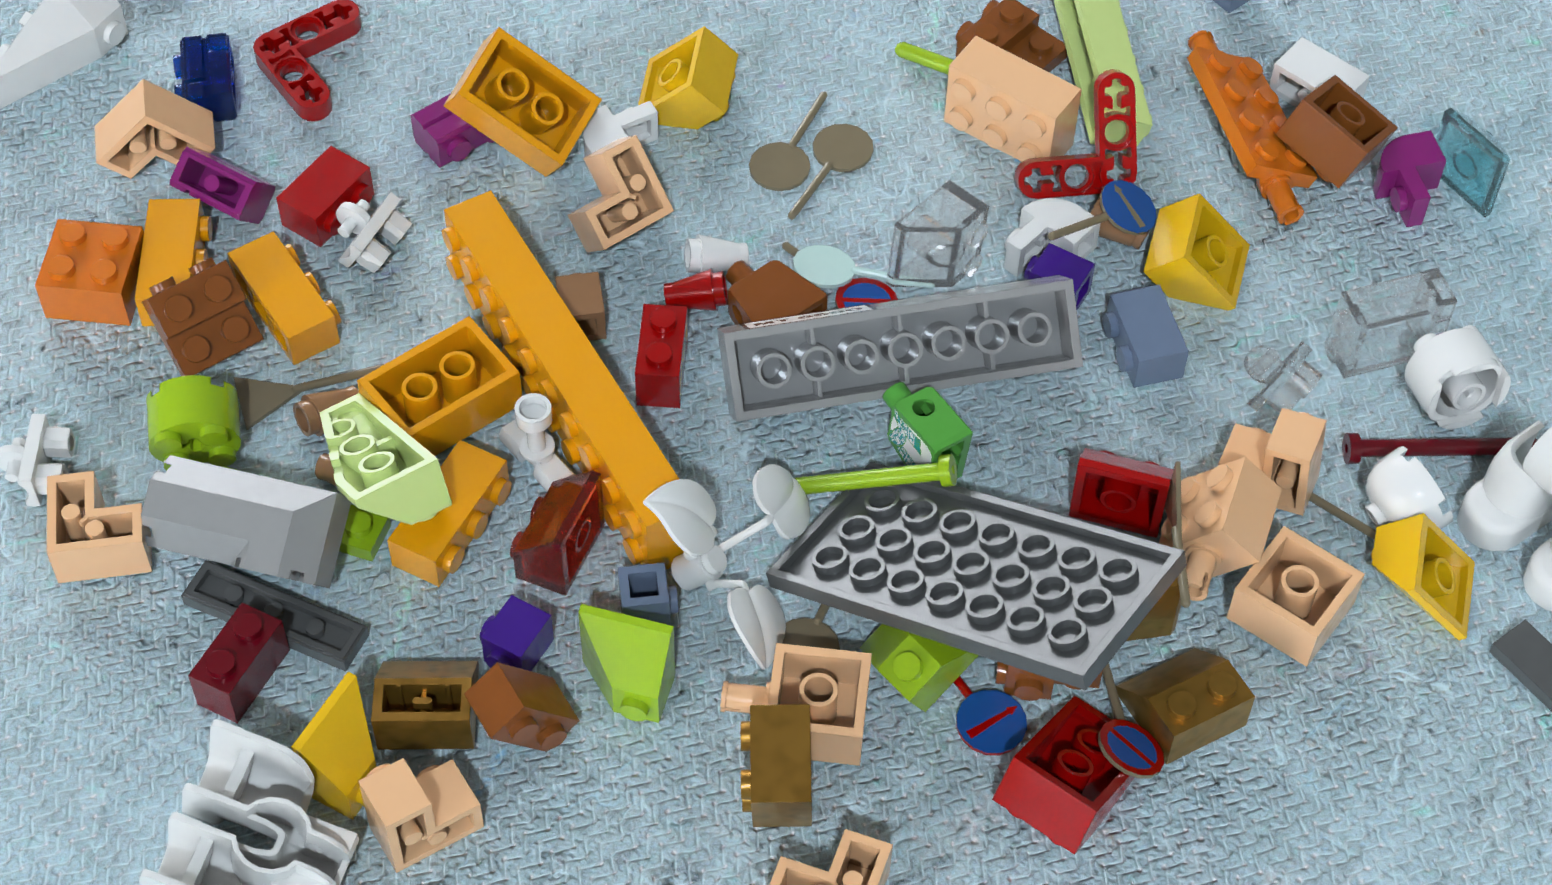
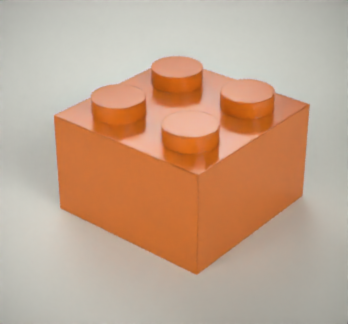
M58 219L35 283L45 317L131 326L137 307L135 293L144 237L143 227Z

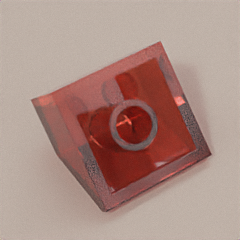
M592 470L553 481L544 497L539 496L536 499L531 510L530 523L524 532L519 531L516 534L510 548V557L514 560L516 578L556 593L567 595L605 526L601 473Z

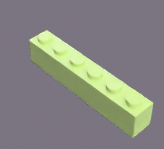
M1054 0L1075 86L1082 89L1080 105L1090 144H1095V81L1104 71L1115 69L1128 75L1134 82L1136 95V142L1138 146L1142 139L1149 134L1153 124L1144 95V87L1141 84L1137 70L1136 59L1129 41L1128 30L1121 12L1120 1ZM1116 79L1112 80L1111 87L1105 88L1104 93L1112 96L1113 109L1104 108V113L1109 111L1126 112V107L1121 109L1117 106V93L1124 91V86L1119 84ZM1113 120L1105 128V137L1110 142L1120 141L1126 134V125L1122 120Z

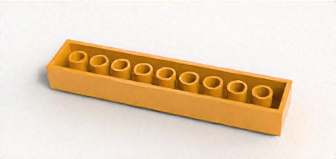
M490 190L444 209L446 228H443L441 232L443 240L450 251V255L445 257V261L451 276L455 281L461 279L465 285L464 292L469 305L473 310L479 308L482 312L483 323L488 335L492 340L499 339L502 344V353L522 376L521 383L525 393H538L550 401L552 423L547 429L550 433L557 432L562 439V451L569 464L574 465L577 463L582 471L581 479L591 498L597 496L603 505L602 513L609 528L612 531L618 529L623 536V546L629 560L634 565L638 563L640 565L665 563V570L671 568L673 559L683 554L684 551L673 541L659 518L643 504V501L654 490L666 483L679 480V477L492 191Z

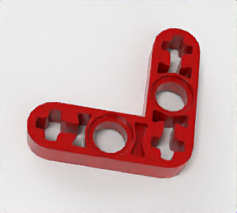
M350 0L332 1L262 34L254 42L253 49L258 67L297 115L304 120H322L332 111V99L328 86L305 59L353 37L360 31L361 17L357 4ZM306 31H313L318 34L309 40L298 38L301 33ZM290 72L303 74L301 78L295 81L283 79V76ZM307 91L312 100H306L305 93Z
M1110 69L1100 74L1095 81V153L1039 157L1024 160L1018 165L1014 176L1016 186L1024 195L1029 198L1041 199L1101 194L1104 186L1114 181L1113 178L1106 175L1107 171L1114 169V156L1110 153L1105 154L1106 149L1112 151L1127 149L1126 154L1118 152V163L1126 169V173L1120 174L1118 180L1134 184L1137 176L1136 95L1134 82L1128 75L1120 70ZM1113 79H1116L1119 84L1124 86V91L1117 93V106L1121 109L1126 107L1125 113L1120 111L1104 113V108L1113 109L1112 96L1104 93L1105 88L1112 86ZM1113 120H1122L1126 125V134L1120 141H1108L1105 137L1107 124ZM1075 164L1083 165L1086 169V178L1083 183L1077 186L1068 185L1065 182V172L1067 169ZM1052 166H1057L1055 172L1058 183L1057 188H1053L1054 182L1051 179L1039 180L1037 188L1034 189L1028 182L1024 181L1025 177L1032 175V169L1037 168V171L1045 176L1054 175Z

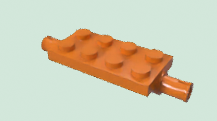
M1201 30L1194 33L1188 40V46L1192 52L1187 57V60L1247 177L1256 178L1257 187L1262 197L1269 200L1280 224L1289 225L1297 222L1303 216L1304 210L1299 205L1291 188L1295 186L1309 188L1318 176L1312 165L1290 149L1288 150L1284 142L1275 135L1287 118L1278 103V96L1270 88L1263 74L1262 66L1251 57H1239L1220 51L1210 31Z

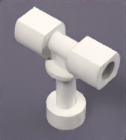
M538 393L526 394L517 400L514 407L515 420L501 428L499 439L519 462L523 463L527 460L533 465L534 478L557 501L575 489L577 476L557 454H553L555 451L554 439L545 432L552 423L550 401Z

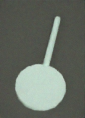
M828 245L805 247L798 251L793 258V271L819 288L833 289L845 286L852 281L854 275L929 289L935 287V282L932 280L857 267L850 255Z

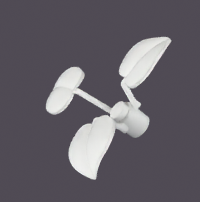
M769 464L760 468L753 478V494L757 505L767 515L716 546L714 545V537L718 532L712 525L716 519V507L708 492L700 484L689 479L674 480L660 486L646 497L643 504L659 518L669 536L684 551L683 554L676 556L671 564V571L675 582L679 587L687 591L704 584L708 591L717 588L734 589L727 595V608L731 621L762 670L770 667L774 660L776 643H783L786 631L785 617L780 604L774 595L762 585H756L749 589L748 584L744 580H725L719 578L727 567V558L724 552L773 523L778 534L786 540L794 539L806 530L810 519V509L803 488L788 470L779 465Z

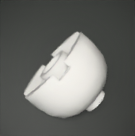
M1404 446L1398 447L1374 465L1368 475L1366 493L1371 504L1365 507V511L1376 527L1422 513L1440 529L1453 522L1451 510L1443 515L1439 504L1446 499L1423 464L1416 457L1409 461L1403 457L1408 450Z

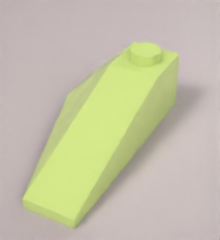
M360 393L319 412L337 489L357 508L414 525L417 522L433 518L439 511L452 505L438 458Z

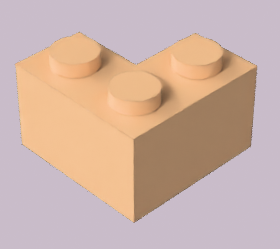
M142 79L95 125L96 163L130 179L155 156L177 165L186 146L209 153L215 149L213 112L145 79Z
M637 135L617 139L583 158L602 196L568 214V217L585 251L594 252L606 250L674 211Z
M1282 408L1272 433H1268L1260 428H1251L1235 423L1218 465L1227 464L1243 457L1248 458L1282 488L1277 509L1303 516L1319 477L1327 420L1314 417L1309 413Z
M94 471L47 476V555L58 583L152 572V547L147 546L145 536L151 537V531L149 527L143 526L142 503L105 507Z
M402 758L392 764L377 766L368 773L367 777L359 780L369 827L396 873L484 827L481 804L453 759L442 765L429 766L415 777L405 759Z
M845 829L829 872L780 856L769 885H885L890 873L893 844Z

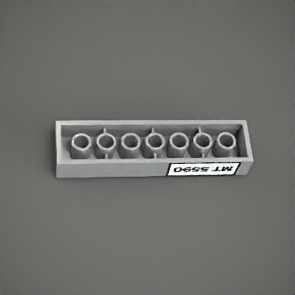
M1061 275L717 328L729 415L736 422L883 399L885 391L898 382H904L912 394L925 387H933L935 390L1083 367L1073 279Z

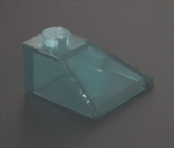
M1450 107L1444 111L1436 136V141L1446 159L1441 180L1485 218L1492 212L1510 162V157L1502 144L1489 131L1481 127L1471 117Z

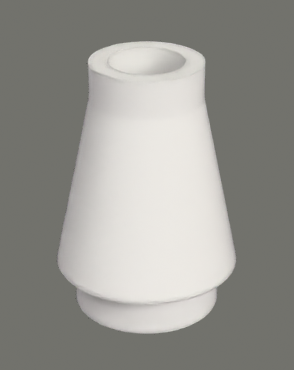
M697 234L696 238L686 239L684 261L687 273L697 274L711 268L713 272L728 271L734 263L741 260L748 264L749 251L747 243H736Z

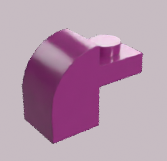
M1431 130L1403 135L1392 140L1383 150L1374 179L1373 193L1375 199L1390 197L1393 210L1399 212L1406 227L1422 225L1431 199L1427 190L1438 188L1446 164V159Z

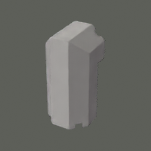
M172 455L164 462L171 465L165 473L156 471L150 478L141 513L143 526L151 527L153 537L145 536L147 546L330 588L351 504L343 494Z

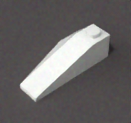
M43 0L33 15L26 11L19 21L23 26L11 45L2 44L0 47V109L102 58L115 45H118L128 34L121 4L117 0Z

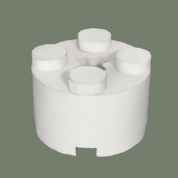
M1473 325L1449 330L1439 335L1429 333L1422 336L1415 342L1413 347L1415 353L1410 358L1405 369L1404 377L1406 384L1432 421H1436L1439 427L1445 429L1465 427L1482 419L1484 415L1481 411L1491 403L1497 407L1506 397L1511 384L1510 376L1483 335Z

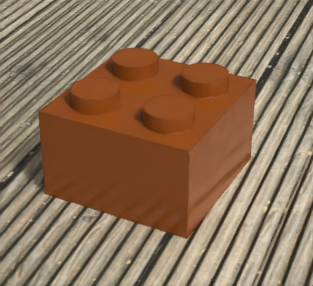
M1334 75L1302 99L1275 135L1284 142L1288 150L1290 149L1312 165L1320 178L1340 188L1372 161L1398 127L1338 76Z

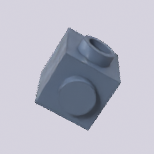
M665 563L617 567L621 613L670 625V614L679 613L676 585L667 586Z

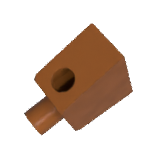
M741 260L734 263L726 273V280L731 284L728 290V313L735 325L827 310L828 295L779 260H772L755 271L745 261Z

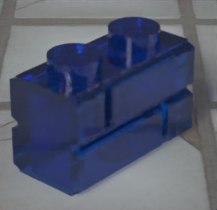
M218 33L209 34L206 38H203L201 35L182 37L180 40V54L173 55L176 79H182V84L174 85L175 94L212 111L213 119L216 122L235 120L237 117L235 69L229 35Z

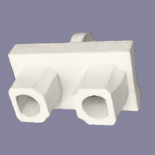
M390 192L371 216L367 213L370 204L363 199H360L357 204L344 202L338 207L336 216L341 224L338 228V233L345 238L349 237L351 233L357 234L338 262L349 268L356 261L373 273L382 266L392 251L373 238L377 232L396 245L412 225L402 213L395 209L401 200L399 197Z
M32 414L26 440L17 437L13 439L12 445L0 447V469L6 471V480L10 482L17 481L19 486L27 491L25 500L27 506L41 507L43 495H47V476L68 474L65 464L50 463L51 457L71 458L74 455L76 441L72 429L50 426L46 414Z

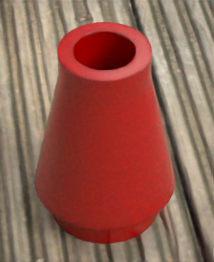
M711 268L675 282L664 283L666 305L685 306L687 309L718 311V306L728 305V291L724 272H713Z

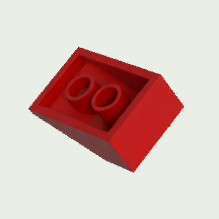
M1074 696L1013 757L992 800L1006 808L1014 817L1022 819L1046 835L1056 845L1064 847L1075 855L1096 831L1135 777L1129 776L1115 768L1103 755L1098 745V733L1101 727L1112 719Z

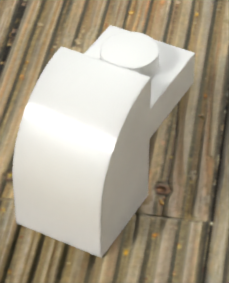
M651 101L627 108L615 115L611 113L606 104L596 109L583 130L584 157L617 139L637 135L642 146L658 140V111ZM585 163V166H586V169H587L589 175H590V176L592 177V179L594 180L592 174L590 173V171H589V169H588V167H587V165H586V163Z
M1047 198L1033 201L1021 209L1019 228L1013 230L1005 242L1006 256L1004 269L1018 277L1026 270L1031 258L1034 255L1040 257L1049 243L1085 258L1097 247L1101 223L1051 241L1047 237L1048 233L1094 217V215L1079 205L1063 199Z

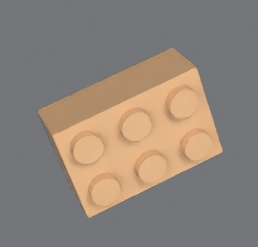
M975 36L949 65L944 122L1021 162L1030 158L1064 156L1073 146L1082 89Z

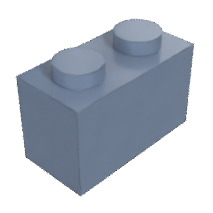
M1160 284L1110 294L1107 313H1104L1102 316L1103 329L1108 339L1113 338L1117 347L1116 357L1118 366L1122 372H1127L1133 388L1183 378L1189 350Z

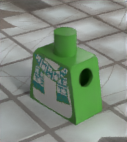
M898 382L888 388L882 397L892 411L887 435L905 466L938 462L939 455L953 454L957 466V479L962 477L973 435L971 429L933 387H925L912 394L904 382Z

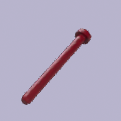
M1345 433L1342 442V453L1346 464H1359L1361 457H1384L1400 446L1408 449L1403 457L1496 455L1507 441L1513 437L1361 439L1359 433Z

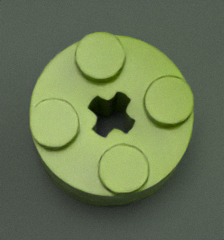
M188 375L168 379L159 384V392L152 395L151 391L148 393L146 405L149 451L156 459L163 462L166 471L171 465L164 462L170 455L203 463L209 462L212 465L221 467L223 465L229 466L236 461V453L241 446L238 393L233 385L223 381V388L212 385L211 377Z

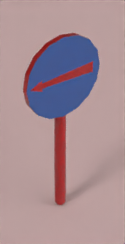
M961 676L953 682L966 698L961 703L956 714V729L962 741L972 750L984 755L1000 756L1013 751L1022 742L1027 730L1026 714L1021 705L1010 695L998 690H981L973 693Z

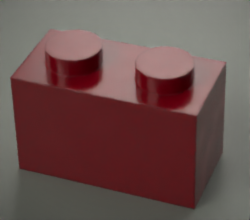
M241 603L188 675L197 704L238 724L290 651L283 622L245 603Z

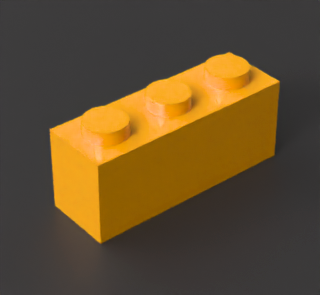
M149 199L135 293V303L142 326H154L142 304V301L152 297L149 288L172 276L176 284L192 277L188 268L208 259L207 249H204L205 241L212 240L211 216H204L200 199Z
M273 231L227 253L231 270L244 295L293 365L340 343L337 325L341 323L340 315L331 300L324 302L321 298L319 285L312 273L309 271L303 273L300 268L299 258L291 244L283 245Z
M462 440L458 441L440 466L452 505L439 511L433 518L427 521L417 522L414 525L400 522L387 540L392 566L440 587L449 573L453 574L458 570L463 561L466 548L473 539L481 537L486 529L489 515L496 505L501 506L506 501L512 486L509 480L507 460Z

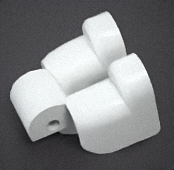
M1539 420L1507 441L1494 456L1485 477L1476 482L1466 492L1459 508L1457 522L1459 530L1464 537L1478 548L1489 551L1508 550L1517 546L1552 521V427L1534 445L1533 442L1538 432L1545 427ZM1552 537L1541 544L1532 554L1523 577L1525 591L1532 601L1551 612Z
M215 719L210 726L209 756L198 786L191 783L185 784L182 790L183 814L172 812L168 820V845L158 873L144 869L139 877V884L340 885L359 842V837L355 832L306 814L312 798L315 778L308 764L298 754L271 739ZM226 820L273 838L276 842L271 850L253 848L237 842L236 835L201 821L217 825Z

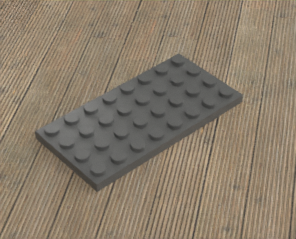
M871 461L863 470L889 468V466ZM940 481L842 491L766 572L769 586L1087 690L1187 566L1185 551L960 486L943 487Z

